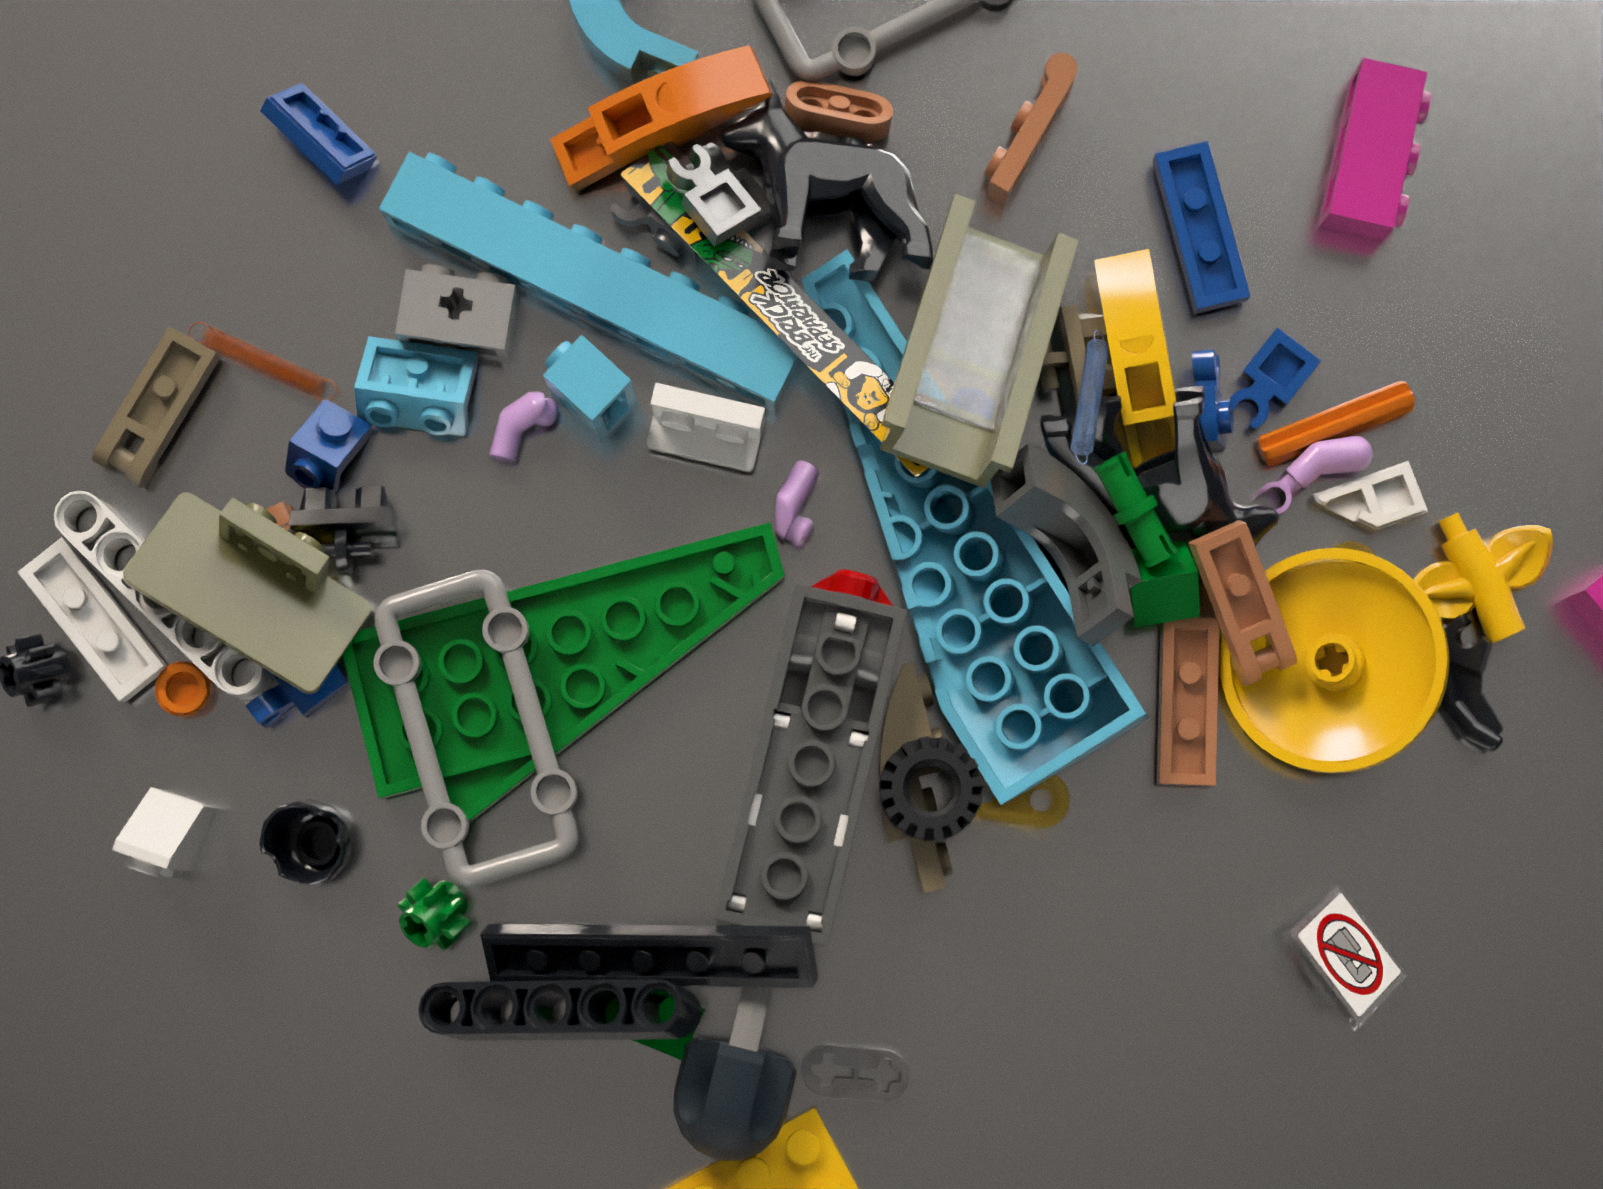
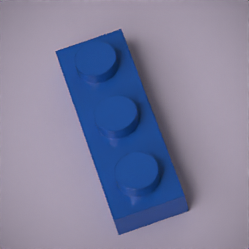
M1208 141L1155 153L1152 161L1194 314L1246 302L1251 295Z

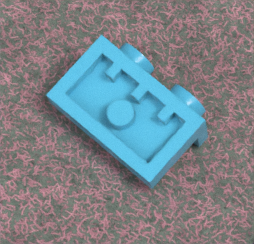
M368 336L354 385L357 417L379 427L395 426L422 430L434 435L450 434L465 436L468 427L467 406L478 367L477 352Z

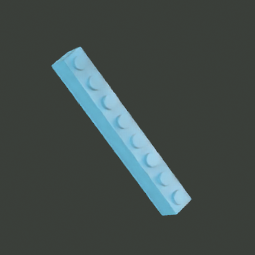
M410 151L408 152L379 207L382 216L388 224L488 273L505 276L509 279L508 283L764 408L773 412L776 411L801 359L766 324L749 317L750 310L745 305L723 295L716 301L700 293L701 286L683 274L671 272L670 276L667 277L650 269L651 261L631 249L622 248L620 253L601 245L603 240L601 236L584 226L574 224L570 230L552 221L554 215L537 203L525 200L521 206L504 198L505 191L497 184L485 178L477 176L474 182L455 174L457 168L438 155L427 153L424 159Z

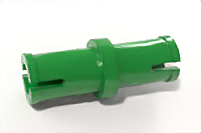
M1122 452L1097 465L1093 470L1100 478L1117 511L1113 515L1117 525L1124 524L1144 562V567L1147 569L1175 555L1178 550L1173 546L1154 510L1158 505L1154 495L1147 496L1127 458V453Z

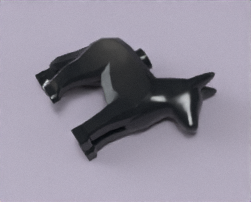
M767 79L773 96L764 100V105H760L739 121L723 128L720 133V140L725 147L755 157L760 161L763 169V191L769 202L775 224L772 246H770L767 257V267L769 269L790 272L795 270L799 246L803 245L806 219L848 215L861 248L859 257L849 265V279L874 281L896 238L903 244L902 260L913 262L921 269L930 270L933 261V248L929 227L918 212L916 193L911 182L910 171L895 154L868 146L860 138L846 137L838 142L808 138L800 126L785 112L776 87L770 79Z
M1204 386L1178 388L1175 391L1176 403H1173L1175 449L1145 460L1136 467H1134L1130 458H1127L1147 496L1154 495L1158 503L1154 510L1167 533L1187 531L1197 539L1239 520L1247 523L1256 547L1262 537L1278 523L1279 514L1273 507L1262 505L1242 506L1233 502L1229 494L1224 469L1219 459L1214 455L1203 430L1201 415L1204 411L1206 399ZM1110 396L1101 398L1093 451L1087 454V462L1086 455L1076 454V458L1075 453L1071 450L1073 437L1071 434L1073 427L1071 416L1042 415L1040 418L1041 431L1049 455L1067 466L1083 480L1113 516L1117 511L1093 468L1122 452H1126L1114 432V418L1122 408L1121 397ZM1076 444L1077 446H1080V447H1088V446H1091V445L1081 446V445ZM1124 524L1119 525L1124 536L1127 537L1128 543L1134 545Z

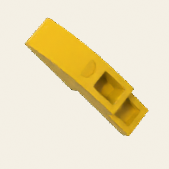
M1149 249L1094 260L1117 394L1121 397V415L1126 430L1131 462L1134 467L1145 460L1175 449L1173 403H1176L1175 385Z

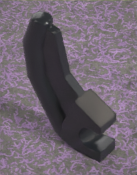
M1465 614L1459 615L1445 629L1449 647V676L1441 708L1465 739L1489 751H1495L1503 743V737L1500 736L1503 731V725L1482 693L1483 672L1486 669L1493 642L1485 636L1481 637L1473 647L1465 646L1461 640V633L1472 621Z

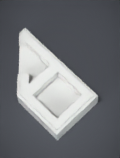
M1409 461L1310 496L1312 505L1372 533L1428 513Z

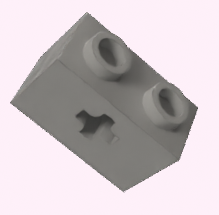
M432 264L422 265L421 271L405 270L395 335L399 341L475 351L478 357L511 360L521 297L516 286L508 284L509 279L507 277L488 272L476 273L475 279L454 276V270ZM460 301H466L470 311H462L459 320H453L448 309H457Z

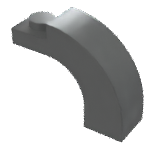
M1028 443L1017 452L1014 466L1010 473L998 469L991 479L996 517L1031 535L1053 557L1068 586L1077 639L1095 646L1134 617L1129 589L1141 581L1139 569L1122 530L1098 496L1067 466Z

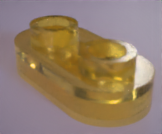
M1054 775L1004 805H1000L995 796L990 802H982L975 818L1037 829L1049 828L1058 824L1066 816L1070 807V793L1066 784L1058 776ZM1036 790L1046 792L1050 798V805L1045 811H1037L1030 804L1031 794Z

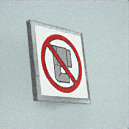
M1340 884L1333 887L1283 936L1307 967L1304 969L1307 977L1317 989L1323 988L1354 1030L1361 1027L1408 976L1407 972Z

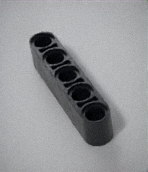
M659 979L442 982L434 984L425 991L418 1007L419 1019L427 1030L463 1041L679 1039L691 1034L699 1024L701 1017L700 1002L693 992L687 988ZM672 996L675 1005L673 1014L667 1021L662 1023L659 1018L660 1005L666 998ZM617 997L620 1005L618 1015L613 1021L608 1023L605 1016L606 1007L612 999ZM564 998L565 1013L560 1021L554 1023L552 1016L553 1008L557 1001ZM511 999V1015L502 1024L500 1018L501 1008L507 1000ZM458 1000L460 1006L459 1014L455 1021L450 1024L449 1010L453 1003Z

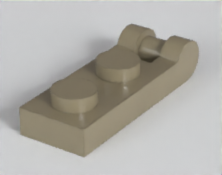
M169 326L95 447L92 455L93 462L106 469L115 467L126 473L125 479L139 488L145 487L153 477L160 457L221 357L213 350ZM131 433L144 439L136 454L125 448V442Z

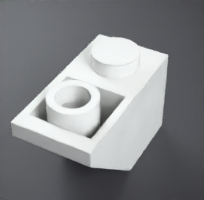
M151 787L116 838L112 850L129 856L125 866L152 876L159 877V875L172 878L175 870L193 872L216 808L166 790Z

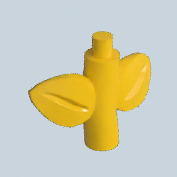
M1458 512L1440 520L1438 523L1447 539V542L1440 546L1449 561L1431 564L1419 572L1413 580L1423 589L1435 606L1442 624H1451L1459 615L1465 614L1468 616L1475 607L1483 631L1493 643L1526 629L1512 591L1534 585L1545 573L1553 549V536L1550 528L1526 525L1505 529L1495 534L1486 546L1476 528L1467 531Z

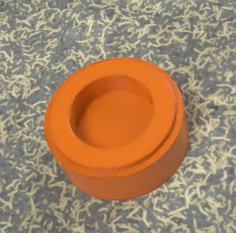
M179 661L168 665L161 671L155 683V696L159 705L167 713L181 718H192L202 714L211 705L215 694L214 683L194 663L188 661Z

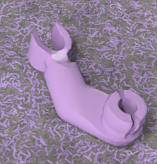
M1361 436L1315 442L1286 469L1288 474L1279 482L1273 481L1264 485L1258 496L1264 494L1270 488L1281 489L1285 493L1286 500L1281 508L1275 509L1278 514H1281L1289 508L1292 495L1301 487L1305 490L1320 475L1358 472L1367 468L1373 458L1372 447Z

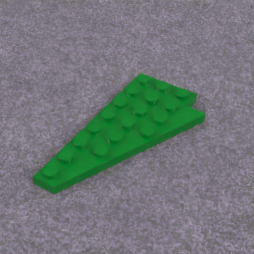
M771 522L507 591L511 608L518 610L529 624L530 634L523 649L555 756L785 578ZM485 597L397 620L403 641L413 646L421 657L422 668L415 680V684L450 803L458 806L465 812L469 823L536 772L502 654L491 648L483 637V622L489 614ZM374 626L360 630L344 652L343 658L379 799H385L422 789V785L393 686L382 681L374 670V656L381 646Z

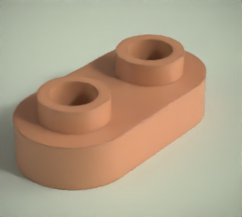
M806 80L795 82L786 90L784 110L804 132H821L844 138L856 137L864 140L867 144L881 140L889 134L893 107L888 100L880 95L824 82Z

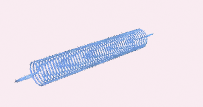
M1095 332L1094 340L1089 341L1087 344L1071 450L1075 453L1076 458V454H1079L1077 452H1082L1078 450H1089L1085 451L1086 454H1079L1086 455V462L1087 454L1091 453L1094 447L1109 346L1107 348L1104 346L1107 344L1104 338L1103 343H1101L1103 344L1101 345L1103 346L1102 349L1089 347L1091 343H1096L1097 341L1095 340H1098L1095 339ZM1076 441H1085L1089 443L1087 445L1092 447L1089 449L1076 448V444H1078Z

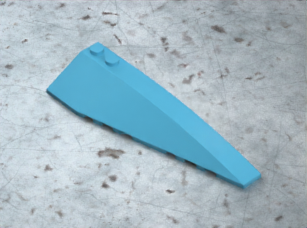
M846 249L801 279L805 292L895 382L907 340L869 281L849 279V265L855 260L848 249ZM924 368L917 394L948 405ZM843 403L850 424L849 428L865 470L864 474L880 524L903 587L904 598L911 612L920 640L919 644L936 689L935 693L940 708L963 746L967 749L970 757L976 760L979 765L978 770L1000 805H1004L1096 752L1150 718L1101 641L1092 646L1077 639L1069 591L1037 541L1023 530L996 517L991 480L983 488L931 468H927L918 477H915L893 454L880 450L881 441Z

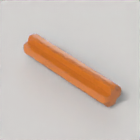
M1398 381L1261 435L1258 438L1260 456L1267 466H1274L1300 456L1315 442L1348 437L1409 413L1414 409L1415 398L1413 392L1405 381Z

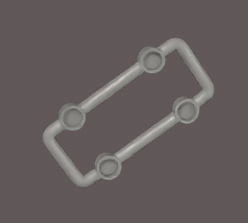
M754 0L788 66L797 77L806 81L822 80L838 71L853 76L864 74L874 63L876 52L981 1L932 0L869 32L859 27L846 28L835 37L831 51L810 60L779 1ZM1009 0L985 1H987L990 4H1002L1008 2Z
M484 569L474 570L384 599L377 607L374 617L375 628L381 645L374 656V670L382 681L393 686L428 806V810L422 817L421 831L429 844L440 848L446 871L451 880L462 887L476 888L555 864L568 858L576 849L578 842V830L571 810L578 796L577 785L568 773L559 770L523 649L530 634L529 624L518 610L511 608L502 580L493 572ZM483 592L489 611L483 622V637L491 648L502 654L537 772V776L531 785V798L534 805L540 811L549 814L556 838L549 842L478 864L469 865L462 844L469 831V820L462 809L450 803L415 684V680L422 668L421 657L413 646L403 641L397 617L474 593Z

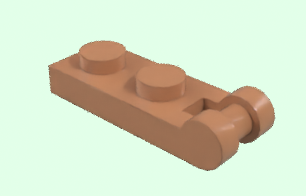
M1056 53L1047 60L1040 82L1041 94L1035 104L1028 101L1023 103L1010 127V130L1017 133L1008 150L1000 146L997 148L983 175L991 179L986 197L1004 207L1070 95L1078 71L1077 63L1071 55Z
M1238 520L1188 542L1231 653L1233 669L1242 685L1248 686L1261 680L1262 673L1276 667L1279 671H1282L1297 664L1295 650L1247 523ZM1265 635L1266 647L1254 652L1250 641Z

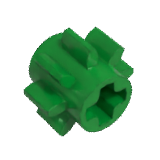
M424 877L405 893L406 897L397 906L404 912L399 918V925L403 934L410 942L421 948H428L436 942L444 951L470 925V921L464 916L468 911L466 897L457 886L448 881H439L432 887Z

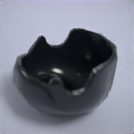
M304 799L279 806L263 822L259 846L261 853L268 855L273 860L280 877L313 886L334 879L346 866L351 854L352 835L348 823L335 807L314 799Z

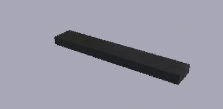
M487 924L480 933L490 981L659 979L679 986L813 988L818 979L810 926Z

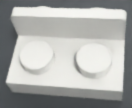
M655 383L650 403L653 418L647 438L649 449L745 472L754 470L766 421L764 407Z

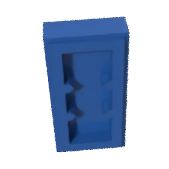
M303 83L267 97L260 110L303 155L308 157L336 185L370 170L377 158L375 152Z

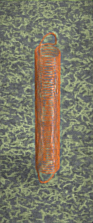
M196 322V323L193 324V325H195V324L201 323V324H205V325L209 326L208 324L203 323V322ZM191 326L190 329H189V337L192 339V337H191V335H190V330H191V328H192V326ZM209 326L210 330L202 344L211 350L219 352V354L226 355V357L234 359L239 363L241 362L259 372L261 371V373H264L266 370V375L279 381L281 380V382H284L286 378V384L296 387V389L304 391L306 387V393L313 396L318 394L322 381L324 383L319 395L323 390L325 381L332 382L325 378L323 380L322 376L309 370L307 371V369L303 371L300 366L289 361L287 362V360L272 355V353L270 354L232 335L230 336L212 326ZM321 381L320 387H319L317 393L314 395V393L316 392V390H317V388H318L319 382ZM334 384L335 389H336L335 395H334L331 399H328L329 401L332 400V399L336 396L337 388H336V385H335V384Z

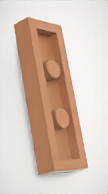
M1193 617L1161 623L1157 785L1216 786L1220 626L1217 618Z

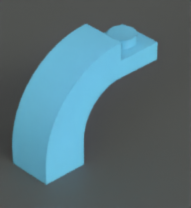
M569 0L576 28L589 52L607 71L630 85L636 83L642 68L647 69V75L652 77L699 59L698 51L648 31L636 24L625 13L619 0Z

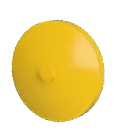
M1323 548L1290 556L1265 570L1295 650L1297 664L1282 671H1279L1276 667L1262 673L1261 680L1244 686L1235 674L1231 663V653L1224 635H1222L1219 656L1222 688L1233 716L1241 728L1256 744L1272 756L1298 768L1318 773L1340 774L1366 770L1387 762L1405 751L1422 735L1435 717L1445 694L1449 676V647L1446 632L1441 618L1427 594L1408 574L1389 561L1373 554L1347 548ZM1265 635L1250 641L1254 652L1266 647Z

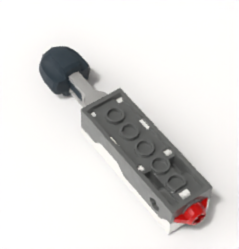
M839 569L812 586L798 583L795 585L714 917L717 921L737 926H810L813 944L823 947L828 946L907 609L892 605L877 579L873 576L852 570ZM743 987L730 1042L699 1037L693 1038L685 1044L674 1088L673 1113L679 1130L695 1150L713 1159L740 1161L761 1153L777 1138L786 1118L797 1070L792 1061L758 1049L773 987Z

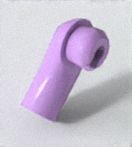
M535 391L526 393L505 407L498 418L489 456L501 461L515 463L523 432L535 424L541 427L550 426L556 420L558 415L556 401L551 398H545L542 392Z
M797 461L776 495L774 531L782 542L788 540L793 545L799 547L806 543L814 527L813 522L809 518L802 517L799 513L804 501L820 476L819 471L812 464L805 461Z

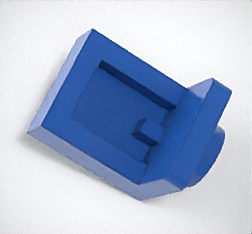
M324 399L289 440L285 473L305 489L326 487L334 490V493H336L342 471L370 438L372 424Z

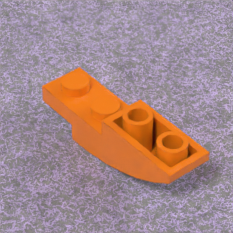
M748 45L694 60L625 88L588 107L591 117L552 137L550 141L568 185L579 191L646 155L658 145L663 146L672 141L677 146H681L770 98L773 94L753 48Z

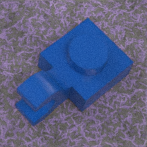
M335 665L316 693L305 694L273 674L279 684L254 698L246 705V708L258 724H261L263 727L275 721L294 705H296L303 716L307 717L348 687L350 682L338 666Z

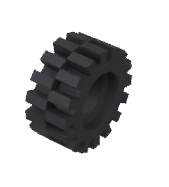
M926 736L911 742L909 741L892 754L882 771L879 782L882 809L889 818V822L910 838L932 842L952 837L973 821L982 804V787L984 783L983 776H980L978 771L979 765L974 758L967 754V749L960 744L956 745L950 742V739ZM936 767L943 770L950 777L953 784V795L945 808L929 812L918 808L912 802L908 792L909 781L912 775L921 768Z

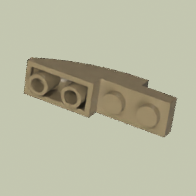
M914 662L902 664L889 698L879 748L878 789L882 771L888 759L902 745L909 741L917 740L920 737H943L940 727L930 729L925 707L934 705L933 695L927 674L917 675ZM921 768L912 775L909 781V796L912 802L924 811L934 812L938 811L932 787L922 789L919 779L938 775L941 772L939 768ZM880 804L886 845L908 839L921 894L946 888L944 876L952 875L953 870L945 841L935 844V841H922L904 835L901 830L889 822V818Z

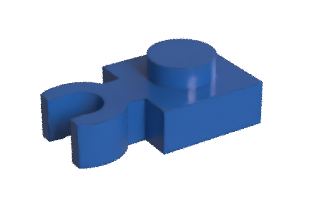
M1277 327L1243 370V373L1252 379L1254 383L1250 388L1240 389L1230 397L1229 400L1232 403L1233 411L1237 409V406L1242 401H1253L1258 406L1259 411L1249 426L1253 430L1260 428L1268 418V403L1275 397L1287 406L1322 360Z
M1214 349L1192 351L1195 386H1204L1206 396L1204 411L1201 415L1203 430L1212 451L1225 450V434L1234 432V416L1231 401H1223V395L1220 392L1219 355H1215Z

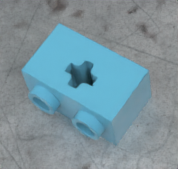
M583 335L573 344L568 341L560 344L545 362L548 370L543 374V377L552 397L600 442L638 403L632 380Z

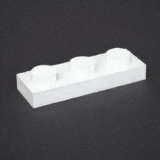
M61 537L18 571L22 579L118 701L123 703L128 701L156 679L161 671L167 667L65 538Z

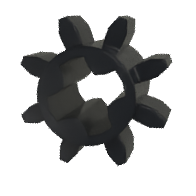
M38 633L17 638L14 645L6 646L8 655L0 658V683L10 697L24 695L27 707L51 702L53 701V696L62 694L63 691L60 685L68 682L70 678V665L65 651L59 644L44 645L42 634Z

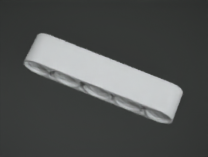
M85 491L70 492L60 499L54 511L55 526L59 532L213 683L226 693L247 700L254 699L269 689L272 684L273 674L254 663L255 673L252 680L245 686L236 687L231 678L232 668L235 663L246 657L215 638L207 646L196 648L192 640L194 625L166 608L156 609L153 600L125 583L123 571H118L115 568V555L120 548L130 544L134 545L137 552L145 539L115 509ZM94 507L97 513L96 523L88 531L79 533L76 529L77 516L85 508Z

